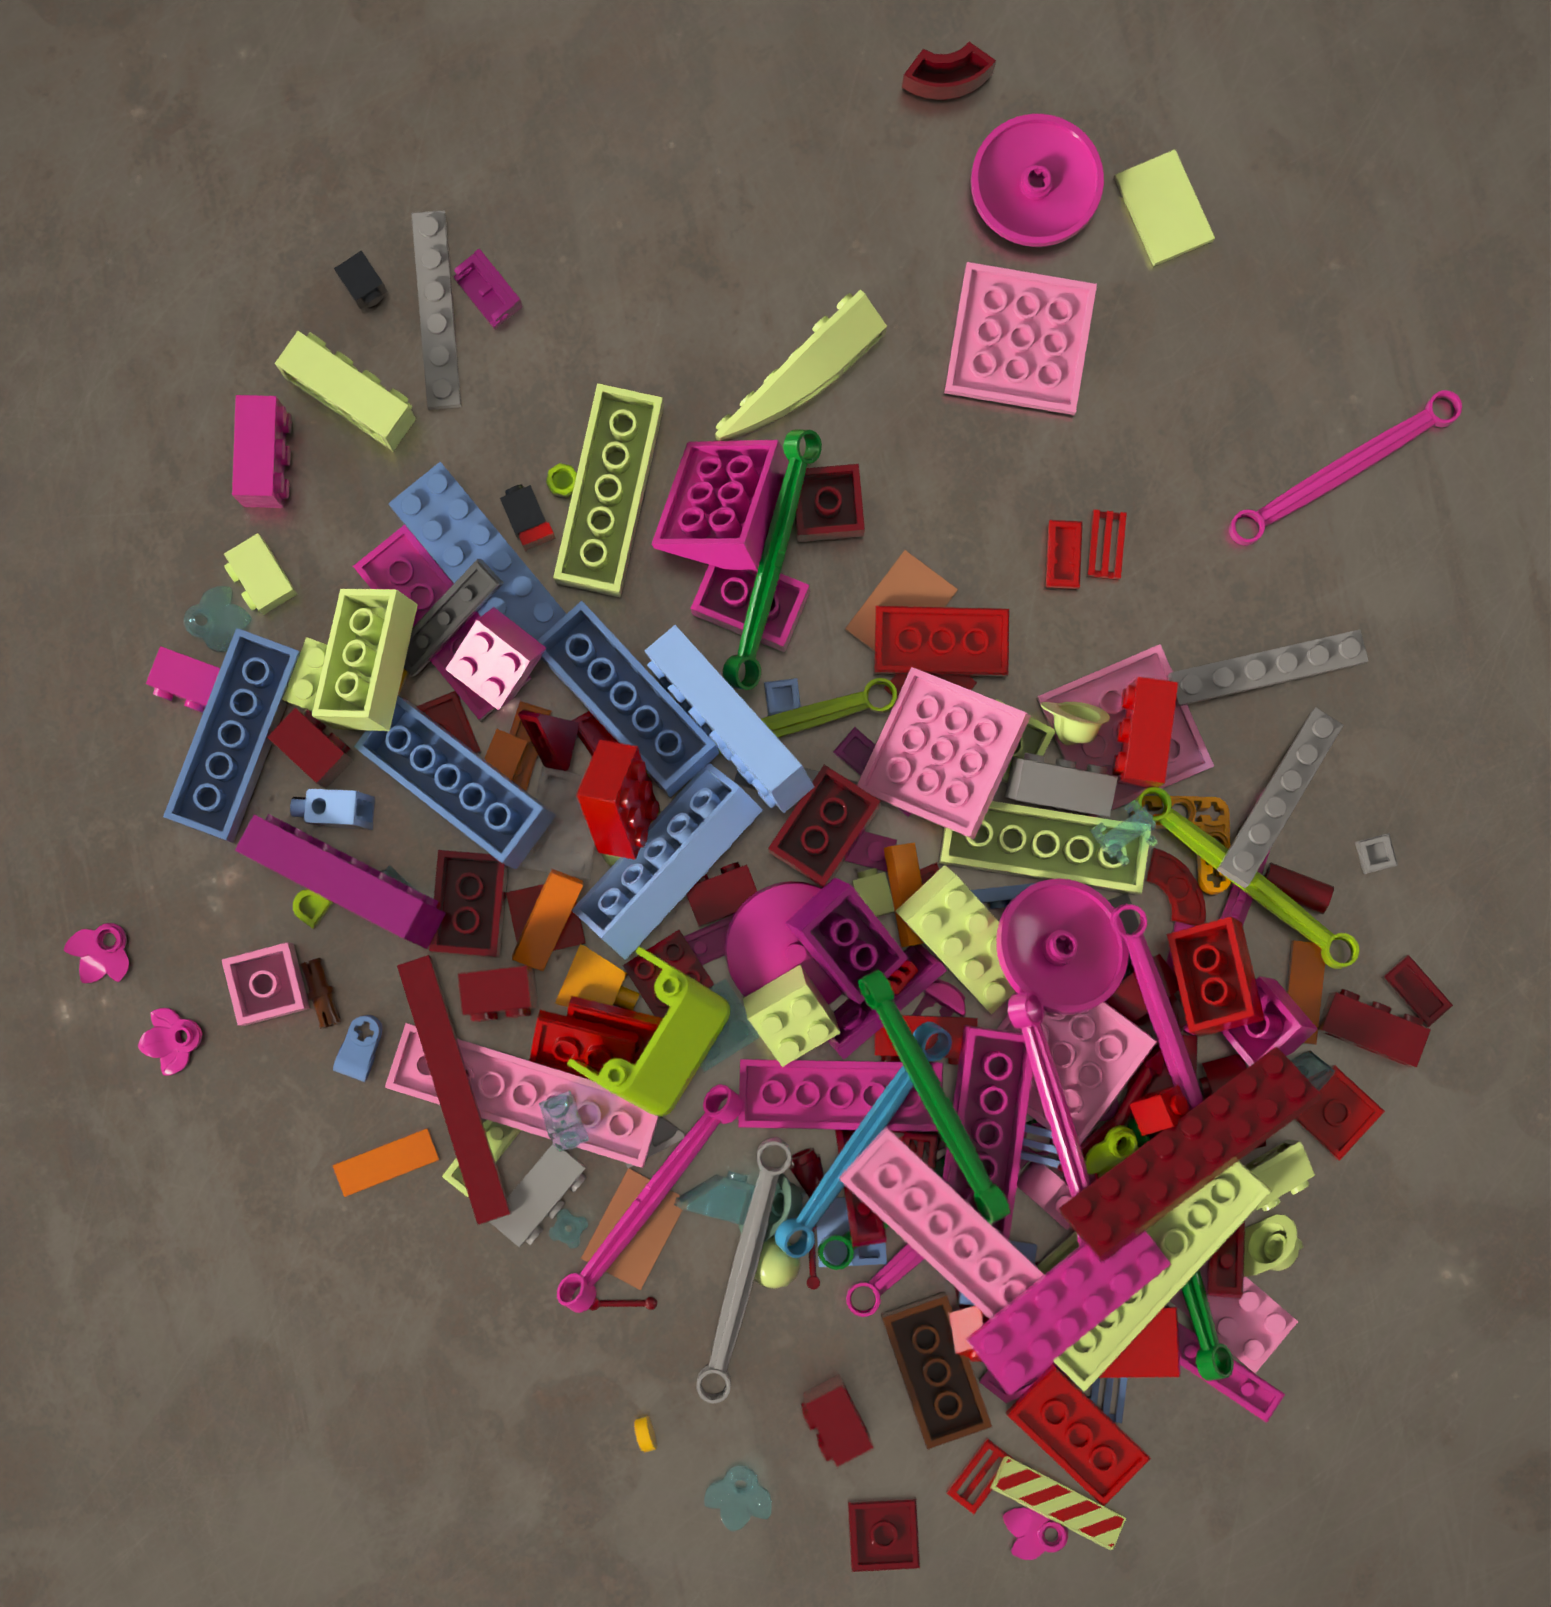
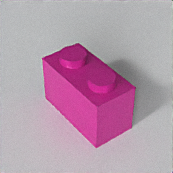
M160 646L146 684L155 688L153 695L172 701L174 696L186 700L184 706L203 713L220 668Z

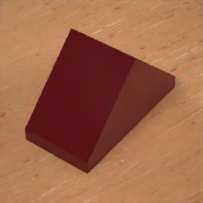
M525 710L518 713L520 720L544 768L565 773L570 767L579 722Z

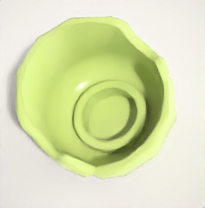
M772 1236L763 1243L754 1280L767 1288L786 1287L797 1278L801 1266L800 1259L788 1256L776 1244L775 1236Z

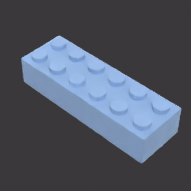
M676 625L644 650L651 660L647 666L655 675L656 680L667 692L670 691L687 714H690L696 721V724L711 737L728 761L731 760L738 768L737 770L749 784H753L760 797L770 808L777 805L785 813L814 788L800 762Z
M708 763L650 824L646 845L640 848L636 860L620 857L572 909V912L626 960L652 930L663 921L664 917L686 896L687 892L709 871V868L731 847L732 843L754 822L763 809L740 786L712 764Z

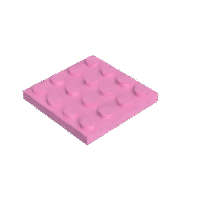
M967 262L944 393L1075 415L1097 284Z
M1161 644L1037 697L1040 705L1042 702H1082L1099 707L1110 716L1109 722L1101 725L1096 738L1090 743L1065 745L1059 741L1055 733L1054 738L1064 760L1076 762V769L1086 770L1087 764L1106 767V774L1112 775L1114 756L1118 755L1119 751H1121L1122 742H1117L1118 725L1126 715V709L1121 708L1123 689H1127L1128 684H1131L1137 677L1169 681L1168 674L1173 672ZM1175 705L1165 784L1159 787L1162 789L1214 767L1188 705L1178 707ZM1042 708L1049 727L1054 729V714ZM1117 784L1112 810L1135 801L1148 788ZM1088 813V816H1091V817H1098V816H1100V815Z
M911 667L857 786L879 800L971 839H975L1031 716L1024 711Z
M1105 1001L1088 1011L1077 1014L1063 1015L1044 1011V1019L1041 1023L1080 1145L1087 1139L1158 1042ZM1007 1014L997 1030L1023 1033L1022 1029H1018L1012 1024L1009 1014ZM1032 1072L1027 1114L1045 1128L1051 1130L1049 1121L1046 1119L1034 1073Z

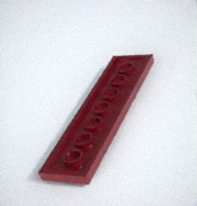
M1275 1047L1179 1118L1178 1125L1163 1130L1059 1207V1211L1100 1262L1103 1263L1322 1099L1321 1094L1278 1047Z

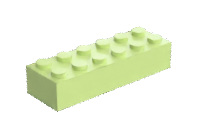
M597 383L553 578L556 584L621 598L663 413V397Z
M992 801L975 839L944 827L939 864L1039 880L1069 879L1083 883L1091 888L1138 895L1142 893L1152 826Z

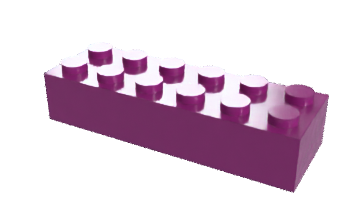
M254 814L235 851L425 949L430 945L446 914L435 908L438 904L437 900L270 814L267 815L266 819Z

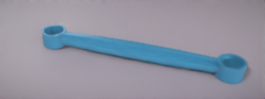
M934 1022L921 1024L913 1034L928 1061H938L944 1058L951 1048L952 1039L950 1034ZM938 1033L936 1044L932 1048L925 1050L929 1037ZM904 1066L900 1068L860 1123L799 1216L787 1219L777 1228L775 1242L788 1256L800 1258L812 1249L815 1241L812 1229L845 1186L839 1177L886 1128L914 1085ZM802 1230L800 1239L795 1244L787 1246L791 1235L796 1231Z

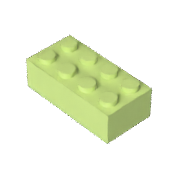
M297 331L275 362L283 376L394 452L416 420L411 411L412 406L408 403L409 399L394 388L390 392L385 390V387L380 384L381 380L371 372L364 370L363 373H360L353 366L354 362L343 353L337 351L333 355L325 347L326 343L313 333L309 332L305 336Z
M340 589L312 711L313 717L332 729L390 731L418 606L417 603L397 589Z
M944 865L895 912L990 1014H993L1016 992L1007 981L997 955L996 936L999 921L961 879Z

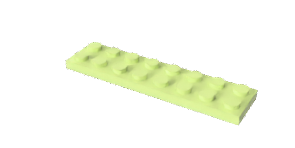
M1238 1161L1145 1230L1171 1265L1053 1362L1085 1392L1272 1191Z

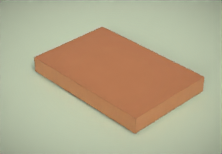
M904 550L847 625L845 631L875 653L876 606L946 607L958 589Z
M628 1168L581 1257L582 1260L590 1261L633 1201L651 1180L650 1178ZM670 1190L605 1272L641 1290L688 1199Z

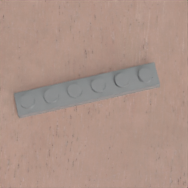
M444 210L412 213L428 410L459 408L462 406L446 213Z
M1359 629L1171 672L1168 674L1169 681L1178 682L1176 707L1357 666L1365 664L1369 660L1361 630Z
M1316 707L1311 711L1217 868L1218 872L1243 888L1250 884L1344 726L1343 724Z

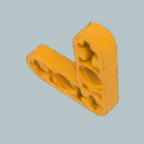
M1145 796L1142 799V807L1148 804L1149 810L1159 811L1163 808V802L1158 796ZM1170 796L1172 807L1175 804L1185 806L1188 810L1187 819L1210 836L1217 838L1226 848H1230V815L1225 801L1217 797ZM1133 804L1130 814L1134 823L1152 826V829H1167L1160 822L1150 824L1140 820L1135 813ZM1211 805L1214 806V811L1220 812V816L1215 818L1214 821H1212L1210 815H1200L1197 817L1198 822L1194 821L1197 811H1207ZM1197 855L1198 883L1202 891L1209 895H1218L1226 890L1231 881L1216 870V876L1222 877V882L1214 887L1213 882L1207 880V877L1213 873V867L1210 864L1206 865V861Z

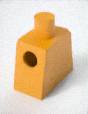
M580 944L555 1004L568 1007L571 996L634 1011L640 993L623 986L628 975L626 972Z

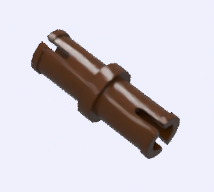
M316 958L309 960V963L304 962L300 964L309 989L307 997L309 1001L313 1002L320 1029L333 1026L332 1024L337 1025L341 1023L332 994L335 992L333 986L328 984L322 959Z

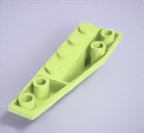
M859 290L854 296L851 293L847 294L837 304L838 311L830 319L827 316L820 319L812 328L815 333L802 346L797 348L779 369L774 370L756 392L752 391L740 403L741 407L733 416L731 414L726 415L716 425L718 430L715 433L716 441H731L754 432L808 402L841 377L886 334L887 325L862 290Z

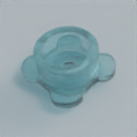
M561 1209L557 1213L555 1226L549 1230V1236L553 1241L560 1240L567 1243L569 1248H576L580 1245L579 1238L582 1231L587 1229L588 1221L585 1217L578 1218L571 1215L569 1210ZM567 1225L572 1227L570 1232L565 1230Z

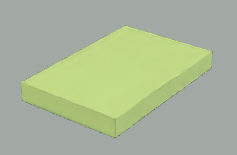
M1176 150L1115 174V182L1153 267L1214 241V234Z

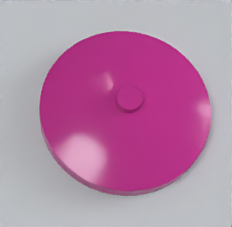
M1048 114L1018 116L995 128L978 149L971 173L973 200L986 224L1003 238L1031 247L1058 244L1080 232L1096 212L1104 186L1101 158L1090 138L1071 122Z
M1069 879L1043 880L1019 893L1004 910L999 921L996 936L999 963L1012 988L1018 994L1036 992L1043 1002L1044 1011L1055 1014L1069 1015L1082 1013L1107 1000L1122 982L1129 957L1125 938L1117 935L1111 927L1110 919L1115 910L1114 907L1093 888ZM1118 915L1117 926L1122 932L1126 933L1122 920Z
M797 881L773 884L750 896L737 910L726 934L725 960L734 984L744 997L798 965L802 966L828 1005L842 994L786 924L796 912L822 889L821 887Z

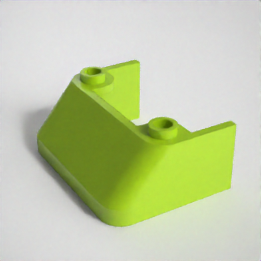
M638 946L635 951L637 954L663 969L655 982V993L662 1002L670 1006V1009L635 1066L623 1059H612L598 1072L589 1065L571 1058L567 1065L640 1109L655 1116H665L671 1113L728 1021L730 1005L724 997Z

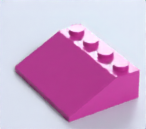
M779 440L687 442L652 541L653 548L726 570H757L789 463Z

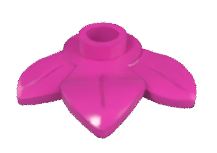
M114 923L102 924L96 930L81 929L69 938L63 949L70 955L81 957L79 975L81 983L84 984L96 982L106 974L114 981L120 982L129 968V958L124 950L127 944V936L123 928ZM112 933L116 938V942L114 945L108 946L105 943V938L108 934Z
M156 1009L151 1012L154 1028L142 1035L138 1048L146 1056L160 1058L163 1075H173L188 1065L190 1052L195 1050L201 1042L202 1031L196 1022L191 1019H181L173 1009ZM182 1030L187 1034L185 1042L181 1039Z
M1013 1508L1003 1514V1520L1007 1529L1018 1538L1012 1546L1011 1554L1020 1559L1033 1560L1045 1551L1057 1552L1068 1541V1530L1066 1527L1030 1508ZM1047 1529H1056L1057 1536L1054 1540H1047L1045 1538V1531Z

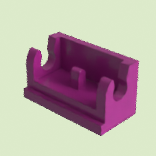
M480 248L454 270L456 272L453 276L454 280L494 329L523 308L521 299Z

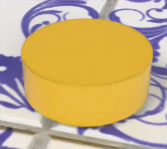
M645 1416L636 1419L634 1428L641 1451L646 1453L656 1450V1436L650 1418Z

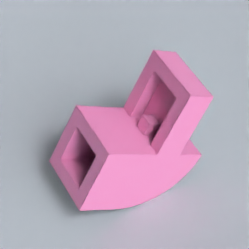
M1030 1162L1018 1176L1017 1188L1047 1212L1063 1228L1068 1230L1070 1224L1059 1211V1207L1072 1199L1068 1185L1044 1164Z

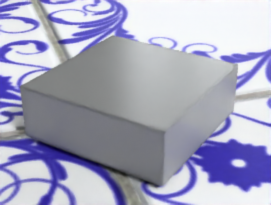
M1389 833L1355 842L1363 874L1398 866Z

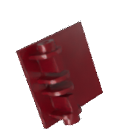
M680 930L675 931L647 949L650 953L666 961L709 989L714 986L713 981ZM638 955L622 966L653 1015L664 1018L670 1006L662 1002L655 993V982L663 969Z

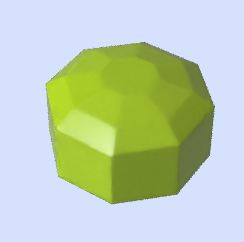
M559 463L549 469L546 484L553 495L567 498L573 493L577 473L571 465Z

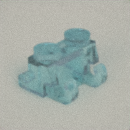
M1136 799L1124 806L1128 814L1132 811L1135 814L1103 835L1102 832L1106 830V827L1101 822L1090 830L1104 852H1107L1110 858L1115 856L1123 866L1129 864L1130 861L1126 855H1123L1120 849L1138 836L1142 835L1151 847L1158 843L1156 838L1148 832V830L1152 831L1156 828V823L1151 814L1147 812L1145 807L1142 808Z

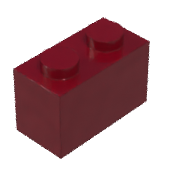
M739 862L729 864L720 868L721 875L710 879L705 874L687 892L686 895L699 928L734 915L740 906L757 892L748 865L740 867Z

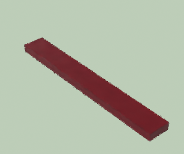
M430 955L397 965L477 1225L510 1215L511 1210Z

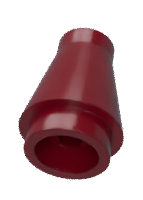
M807 1148L791 1155V1165L789 1166L793 1175L806 1191L809 1199L824 1177L820 1154H816L814 1148Z

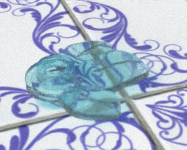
M218 586L206 591L200 603L190 607L184 616V627L187 632L194 637L202 638L208 648L217 652H227L232 640L231 634H234L236 628L243 630L252 619L245 609L236 604H230L232 588L228 586ZM197 615L205 616L207 624L203 626L198 625L195 622V617Z
M739 1465L731 1468L723 1480L713 1482L705 1493L704 1506L714 1509L720 1508L722 1522L732 1532L744 1527L751 1515L761 1519H768L770 1517L772 1509L770 1494L765 1488L758 1485L756 1473L747 1466ZM743 1480L747 1485L739 1488L735 1485V1482Z

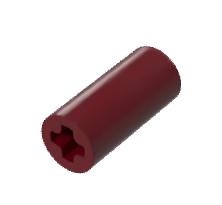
M1272 862L1269 863L1263 875L1300 906L1320 914L1326 912L1333 896L1334 886Z

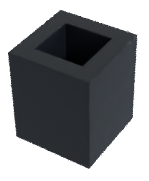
M362 250L334 268L337 276L359 309L365 305L367 307L374 306L383 299L384 296L382 294L387 292L384 283Z
M523 484L513 486L505 491V496L500 498L518 540L520 539L519 533L546 522L531 485L524 487Z

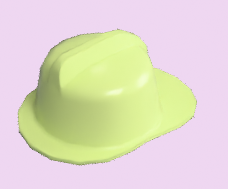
M1042 702L1040 705L1046 711L1054 714L1055 733L1059 741L1065 745L1094 741L1101 725L1109 722L1110 719L1109 714L1103 709L1082 702Z
M1277 1214L1245 1228V1277L1258 1275L1267 1270L1281 1271L1294 1264L1299 1251L1303 1248V1243L1297 1236V1227L1293 1220L1286 1215Z

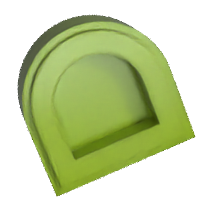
M305 889L295 896L293 911L301 921L315 929L334 902L309 889Z

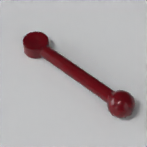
M816 1224V1225L814 1226V1228L812 1229V1231H813V1233H814V1237H815V1230L817 1229V1224ZM815 1241L812 1249L809 1251L810 1277L807 1279V1286L813 1290L820 1286V1279L816 1276Z
M595 1297L589 1309L594 1311L599 1307H646L648 1310H654L658 1303L654 1297H648L646 1300H599V1298Z

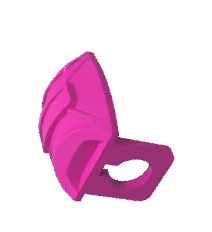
M937 979L923 991L925 996L912 1014L921 1015L924 1009L933 1007L935 1003H938L942 1006L939 1010L940 1016H952L953 1013L964 1017L966 1015L964 1001L966 998L954 985Z

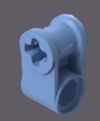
M363 1015L352 1021L336 1057L333 1071L363 1082L367 1080L383 1032L382 1023L377 1017ZM369 1022V1029L374 1031V1035H369L363 1039L362 1031L358 1030V1026Z

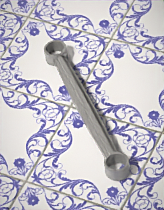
M774 1137L764 1140L757 1151V1163L761 1170L732 1265L708 1366L699 1372L697 1377V1392L704 1401L709 1403L723 1401L729 1395L731 1389V1377L727 1369L742 1325L758 1267L779 1174L788 1169L791 1163L790 1147L780 1138ZM779 1145L785 1149L787 1160L782 1166L772 1168L764 1163L762 1153L768 1146ZM710 1373H717L725 1379L726 1386L718 1394H709L701 1386L703 1377Z

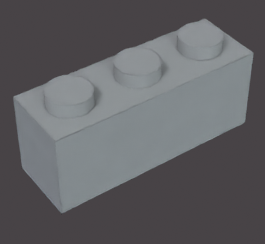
M1025 753L1024 759L1012 757L1005 797L1110 817L1118 777L1106 774V767L1087 764L1086 770L1076 769V762L1056 758L1055 764L1044 763L1045 756Z
M555 1141L508 1196L507 1201L511 1214L489 1222L518 1247L522 1246L524 1242L531 1245L543 1231L538 1226L547 1215L553 1219L565 1205L560 1200L569 1189L575 1193L587 1177L583 1172L587 1166Z

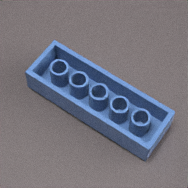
M441 462L388 503L453 584L477 559H482L504 582L477 611L480 616L494 607L538 640L566 615L565 611Z
M583 601L579 602L537 640L547 648L541 659L618 743L638 746L642 760L646 764L647 774L669 798L720 754L717 745Z
M236 628L163 817L234 843L272 741L267 737L279 725L287 703L282 698L300 651Z
M399 695L397 696L390 731L366 730L354 746V748L501 863L514 869L519 867L556 817V814L415 705Z

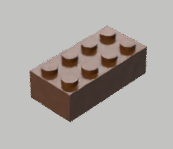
M945 1292L881 1314L927 1450L992 1427L969 1358L956 1354L949 1315L953 1311Z

